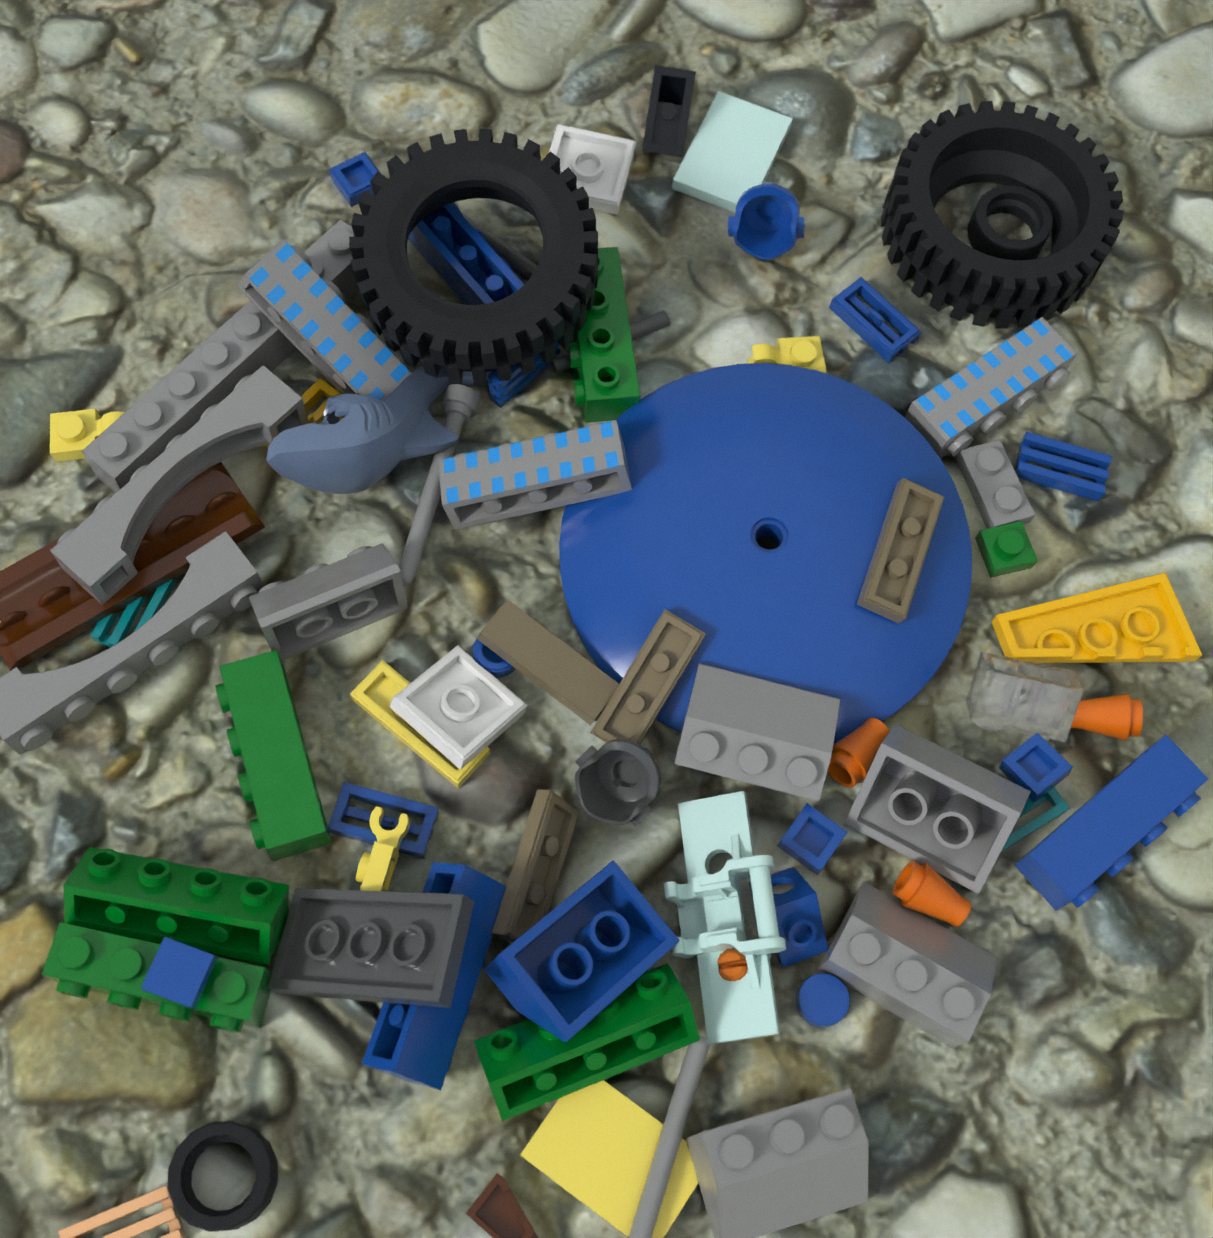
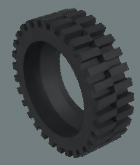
M981 101L977 112L974 113L970 103L959 105L955 117L949 109L939 113L936 123L931 119L922 125L920 133L915 132L909 139L907 147L903 149L883 205L881 227L885 228L882 233L883 246L890 245L887 257L891 265L901 262L897 275L902 282L913 277L915 282L911 291L918 298L927 291L933 295L929 303L930 307L939 311L943 304L946 303L954 307L949 317L961 321L965 312L974 314L972 325L984 327L988 317H994L995 328L1007 329L1013 317H1016L1019 328L1027 327L1032 323L1035 316L1038 319L1043 317L1047 321L1052 318L1056 310L1059 314L1068 310L1072 302H1077L1092 283L1120 232L1118 227L1123 220L1124 210L1118 209L1123 202L1122 191H1114L1119 182L1115 171L1104 174L1110 163L1105 154L1093 157L1092 153L1096 144L1089 137L1082 142H1078L1075 138L1080 129L1071 123L1064 130L1057 127L1056 125L1060 117L1049 112L1044 121L1035 117L1038 110L1037 107L1027 105L1024 113L1021 114L1015 112V102L1007 101L1003 102L1000 111H994L992 101ZM986 181L1025 187L1037 193L1048 204L1053 215L1050 254L1047 257L1034 260H1008L981 253L960 241L946 228L937 215L935 206L946 193L958 186L971 182Z
M467 129L454 130L456 142L450 144L444 143L442 133L429 137L431 150L423 152L419 143L416 142L407 147L409 157L407 163L404 164L397 155L386 162L390 178L388 179L377 172L370 180L374 195L363 191L358 201L362 215L356 213L353 215L351 226L355 237L349 236V249L353 258L351 260L353 273L367 314L370 316L378 335L383 334L386 345L391 350L396 352L401 349L404 361L414 368L422 359L425 373L433 377H438L443 366L446 367L450 382L462 383L463 371L472 372L474 384H487L486 372L495 370L498 372L499 381L512 380L510 367L518 364L523 375H527L535 371L534 357L538 354L545 364L556 358L555 342L566 349L573 342V327L581 331L587 321L586 309L592 310L595 300V288H597L598 231H596L594 209H589V196L584 187L582 186L577 189V176L568 167L561 173L560 158L551 151L541 161L540 145L529 139L523 150L518 149L517 135L504 132L501 143L493 141L492 129H479V141H468ZM466 199H495L516 205L532 214L538 222L543 237V249L539 264L530 279L519 290L502 300L482 305H464L447 301L425 288L414 275L407 258L409 234L426 216L445 205Z

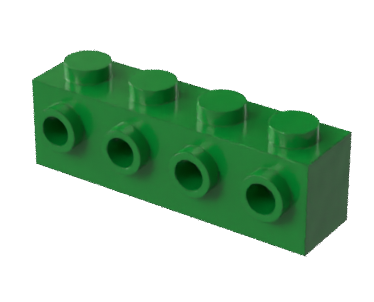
M618 247L598 248L597 288H595V300L592 310L586 309L587 321L581 331L573 327L575 342L568 346L570 368H578L579 379L573 380L574 402L576 407L583 406L585 423L616 420L623 412L631 406L639 404L640 401Z
M89 847L63 884L64 922L66 924L159 944L166 937L207 953L269 964L283 934L288 916V884L272 882L263 878H251L220 872L210 868H199L167 862L163 859H152L120 853L111 849Z
M62 922L59 923L41 974L58 983L56 992L83 999L88 998L90 991L109 995L107 1003L132 1010H138L141 1002L160 1006L159 1015L187 1022L190 1021L192 1013L211 1017L209 1026L236 1033H241L243 1025L255 1028L261 1027L271 990L267 988L271 973L265 967L217 957L215 966L194 1010L141 989L161 944Z
M669 963L643 973L567 1042H563L535 1022L527 1019L474 1040V1044L502 1121H505L700 1041L691 1002Z

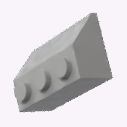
M383 543L374 547H359L350 552L347 558L329 565L318 564L312 566L300 577L285 583H270L262 587L257 594L249 597L271 651L277 650L282 661L408 609L400 568Z
M699 663L674 764L820 801L833 751L840 699Z
M895 724L882 741L844 824L920 864L928 863L937 873L979 894L1021 815L1031 791Z
M863 882L818 970L837 977L845 986L954 1048L969 1042L992 993L998 957L919 912L901 906V902Z
M851 1088L703 1131L686 1138L714 1238H756L868 1202L869 1142Z

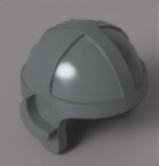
M627 739L610 740L598 750L592 745L575 761L580 767L575 774L576 791L584 811L593 818L608 824L622 826L631 822L634 826H637L653 811L648 804L657 796L660 790L661 774L653 757L654 755L647 748Z

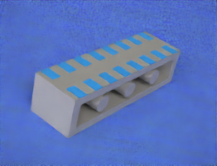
M283 238L244 274L236 286L341 394H360L384 401L411 374L406 368L407 363L404 361L403 356L398 351L394 352L389 347L387 348L375 335L376 330L372 323L363 315L355 314L343 302L344 296L338 287L329 280L323 281L311 268L312 264L308 256L295 245L290 246Z
M1041 317L913 401L905 418L923 435L940 459L949 453L953 457L957 456L960 450L966 449L973 442L975 435L981 431L989 434L998 428L1006 419V414L1014 409L1019 413L1028 408L1037 399L1038 393L1046 387L1050 391L1059 387L1070 376V372L1067 369L1077 353Z
M617 420L606 423H594L587 427L561 433H549L539 438L516 443H505L498 447L472 453H460L454 457L438 460L442 506L454 530L632 490L625 447Z

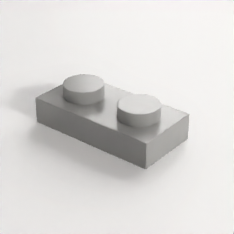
M1001 440L960 450L955 459L986 528L1022 521L1023 525L1030 523L1035 517V513Z

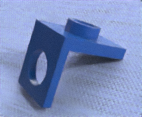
M794 867L771 874L772 887L778 884H791L794 886L787 892L773 894L779 937L785 938L786 950L777 952L779 963L785 967L828 951L816 892ZM749 882L750 890L752 891L751 882Z

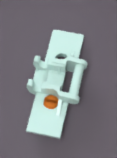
M740 791L678 803L688 884H677L673 881L664 883L665 899L674 902L678 907L681 937H677L680 941L671 948L672 956L684 959L697 958L707 1041L709 1045L780 1035L769 957H771V953L786 950L785 938L779 937L770 876V870L774 868L773 856H755L746 792ZM729 853L732 856V859L727 860L724 868L717 873L710 874L709 863L716 854ZM744 879H751L759 939L749 941L746 939L744 913L739 883Z

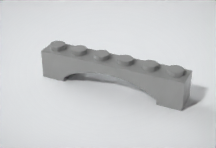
M264 365L252 375L244 376L236 384L233 392L219 404L208 407L201 415L200 420L186 433L175 436L168 443L165 451L155 460L138 468L124 487L114 495L107 496L101 500L93 514L78 527L70 528L63 533L57 545L50 550L68 575L101 605H104L138 574L133 565L136 552L149 526L169 500L196 476L213 465L240 452L270 445L274 437L283 430L304 425L308 418L303 398Z
M226 531L186 557L190 567L173 595L150 620L121 642L91 658L70 666L30 674H23L16 667L0 677V736L19 755L26 750H35L43 746L51 739L53 732L68 722H75L85 718L94 710L95 704L112 693H120L127 690L136 682L137 676L154 665L159 666L167 663L176 656L179 648L194 638H203L209 635L218 627L221 620L233 612L243 611L251 607L249 597L257 594L264 586L256 569Z

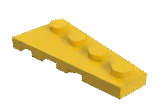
M1166 572L998 614L991 621L1008 664L1195 662L1202 656Z

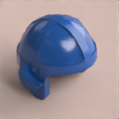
M764 182L749 188L738 199L735 216H729L728 236L734 237V242L742 250L759 259H773L788 252L795 246L797 239L804 238L805 234L804 217H799L800 206L797 198L788 189L774 184V182Z

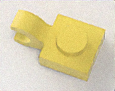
M820 336L778 338L775 347L769 344H756L751 347L753 357L747 359L748 364L771 363L793 365L827 374Z
M96 409L51 413L50 455L56 462L86 459L82 450L125 412H109L102 417Z
M375 807L372 811L369 823L372 832L377 837V842H374L371 853L364 852L360 859L356 873V882L362 883L360 890L389 891L400 855L398 852L399 847L410 827V819L407 814L401 813L396 828L384 830L381 822L385 811L380 807Z

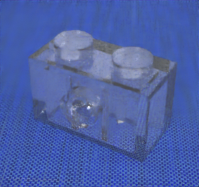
M981 652L966 698V705L970 721L985 730L1000 732L1006 729L1020 732L1029 739L1038 733L1046 741L1053 739L1066 742L1083 690L1075 671Z

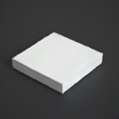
M557 124L550 151L560 158V172L562 173L569 167L577 176V189L583 186L589 196V209L593 208L602 212L619 214L637 141Z
M458 645L396 694L390 704V708L460 770L523 716L528 706Z

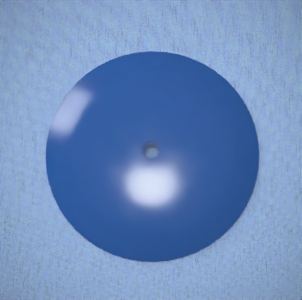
M751 363L716 367L687 375L643 397L639 404L631 406L616 419L625 447L632 490L565 506L559 541L560 573L568 610L584 647L597 667L619 684L664 609L707 634L656 719L658 722L681 733L699 663L839 698L840 705L834 743H837L860 727L870 717L876 718L881 722L889 718L912 700L930 681L949 654L963 622L972 582V548L965 510L954 481L928 441L906 418L873 394L841 378L793 365ZM904 477L945 498L907 617L898 624L857 605V601L896 484ZM760 537H769L776 541L778 547L772 550L763 549L757 544L756 540Z

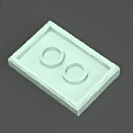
M718 91L673 179L672 189L735 213L737 202L741 195L749 188L765 182L791 128L793 118Z

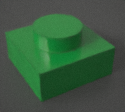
M1022 521L980 530L975 537L990 578L1033 568L1038 561Z

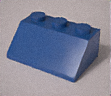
M613 860L502 951L484 970L516 1011L563 1042H567L680 940Z

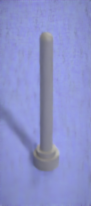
M460 384L447 386L442 401L443 413L446 417L444 427L460 436L463 423L469 422V419L476 415L481 399L477 391ZM456 445L434 455L399 563L404 586L410 585L414 580L441 496L438 460L453 457Z
M699 1036L700 1041L692 1043L687 1047L628 1238L652 1237L709 1051V1043L702 1036Z

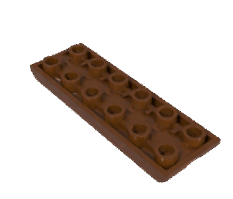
M222 462L213 465L186 484L158 513L145 533L134 558L133 565L138 574L104 605H101L62 569L50 551L57 545L59 539L53 541L0 571V654L10 671L16 667L18 669L25 667L96 626L97 622L112 613L115 615L142 596L144 598L169 580H175L186 574L190 567L186 557L225 531L237 544L265 528L264 524Z

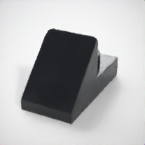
M655 65L642 152L683 157L696 71Z

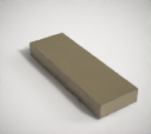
M904 477L897 482L857 605L898 624L906 619L945 498L944 496Z
M508 599L477 637L481 643L589 725L597 718L619 686V683Z
M664 609L590 733L606 743L614 739H627L641 745L707 634Z
M537 789L492 930L493 934L510 943L516 941L548 914L580 809L551 790Z

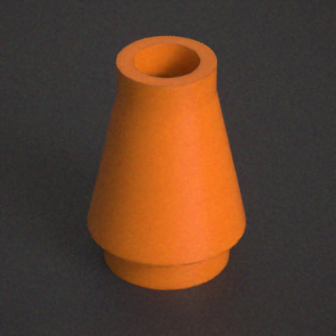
M1129 694L1087 700H1070L1068 710L1069 728L1083 729L1127 741L1129 736L1139 737L1143 724L1141 699H1131Z
M870 717L860 727L835 743L827 771L831 778L839 784L850 788L854 787L857 783H863L882 741L890 732L887 726L880 720Z
M915 861L909 862L899 874L893 887L892 893L900 899L901 906L940 919L954 927H959L964 922L971 909V902L962 897L928 863L920 865Z

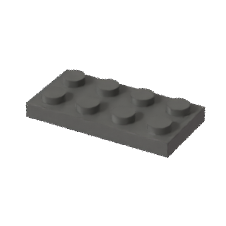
M295 888L267 988L286 995L451 1008L475 901L464 894Z

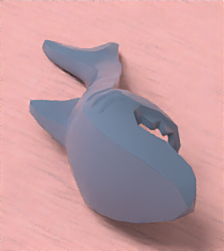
M421 365L407 376L384 401L360 394H338L332 396L326 402L322 423L318 424L315 421L283 430L274 437L268 446L266 461L278 474L313 490L335 494H352L365 491L382 481L402 460L437 453L455 446L459 441V436L436 422L428 410L439 394L446 391L447 386L451 384L465 386L489 385L488 374L492 371L486 372L487 384H474L472 372L463 371L462 383L449 381L446 367H441L436 378L426 374L424 366Z

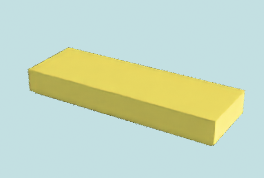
M382 660L350 693L351 699L459 789L491 754L490 748L487 746L461 770L390 708L392 698L408 686L410 682Z

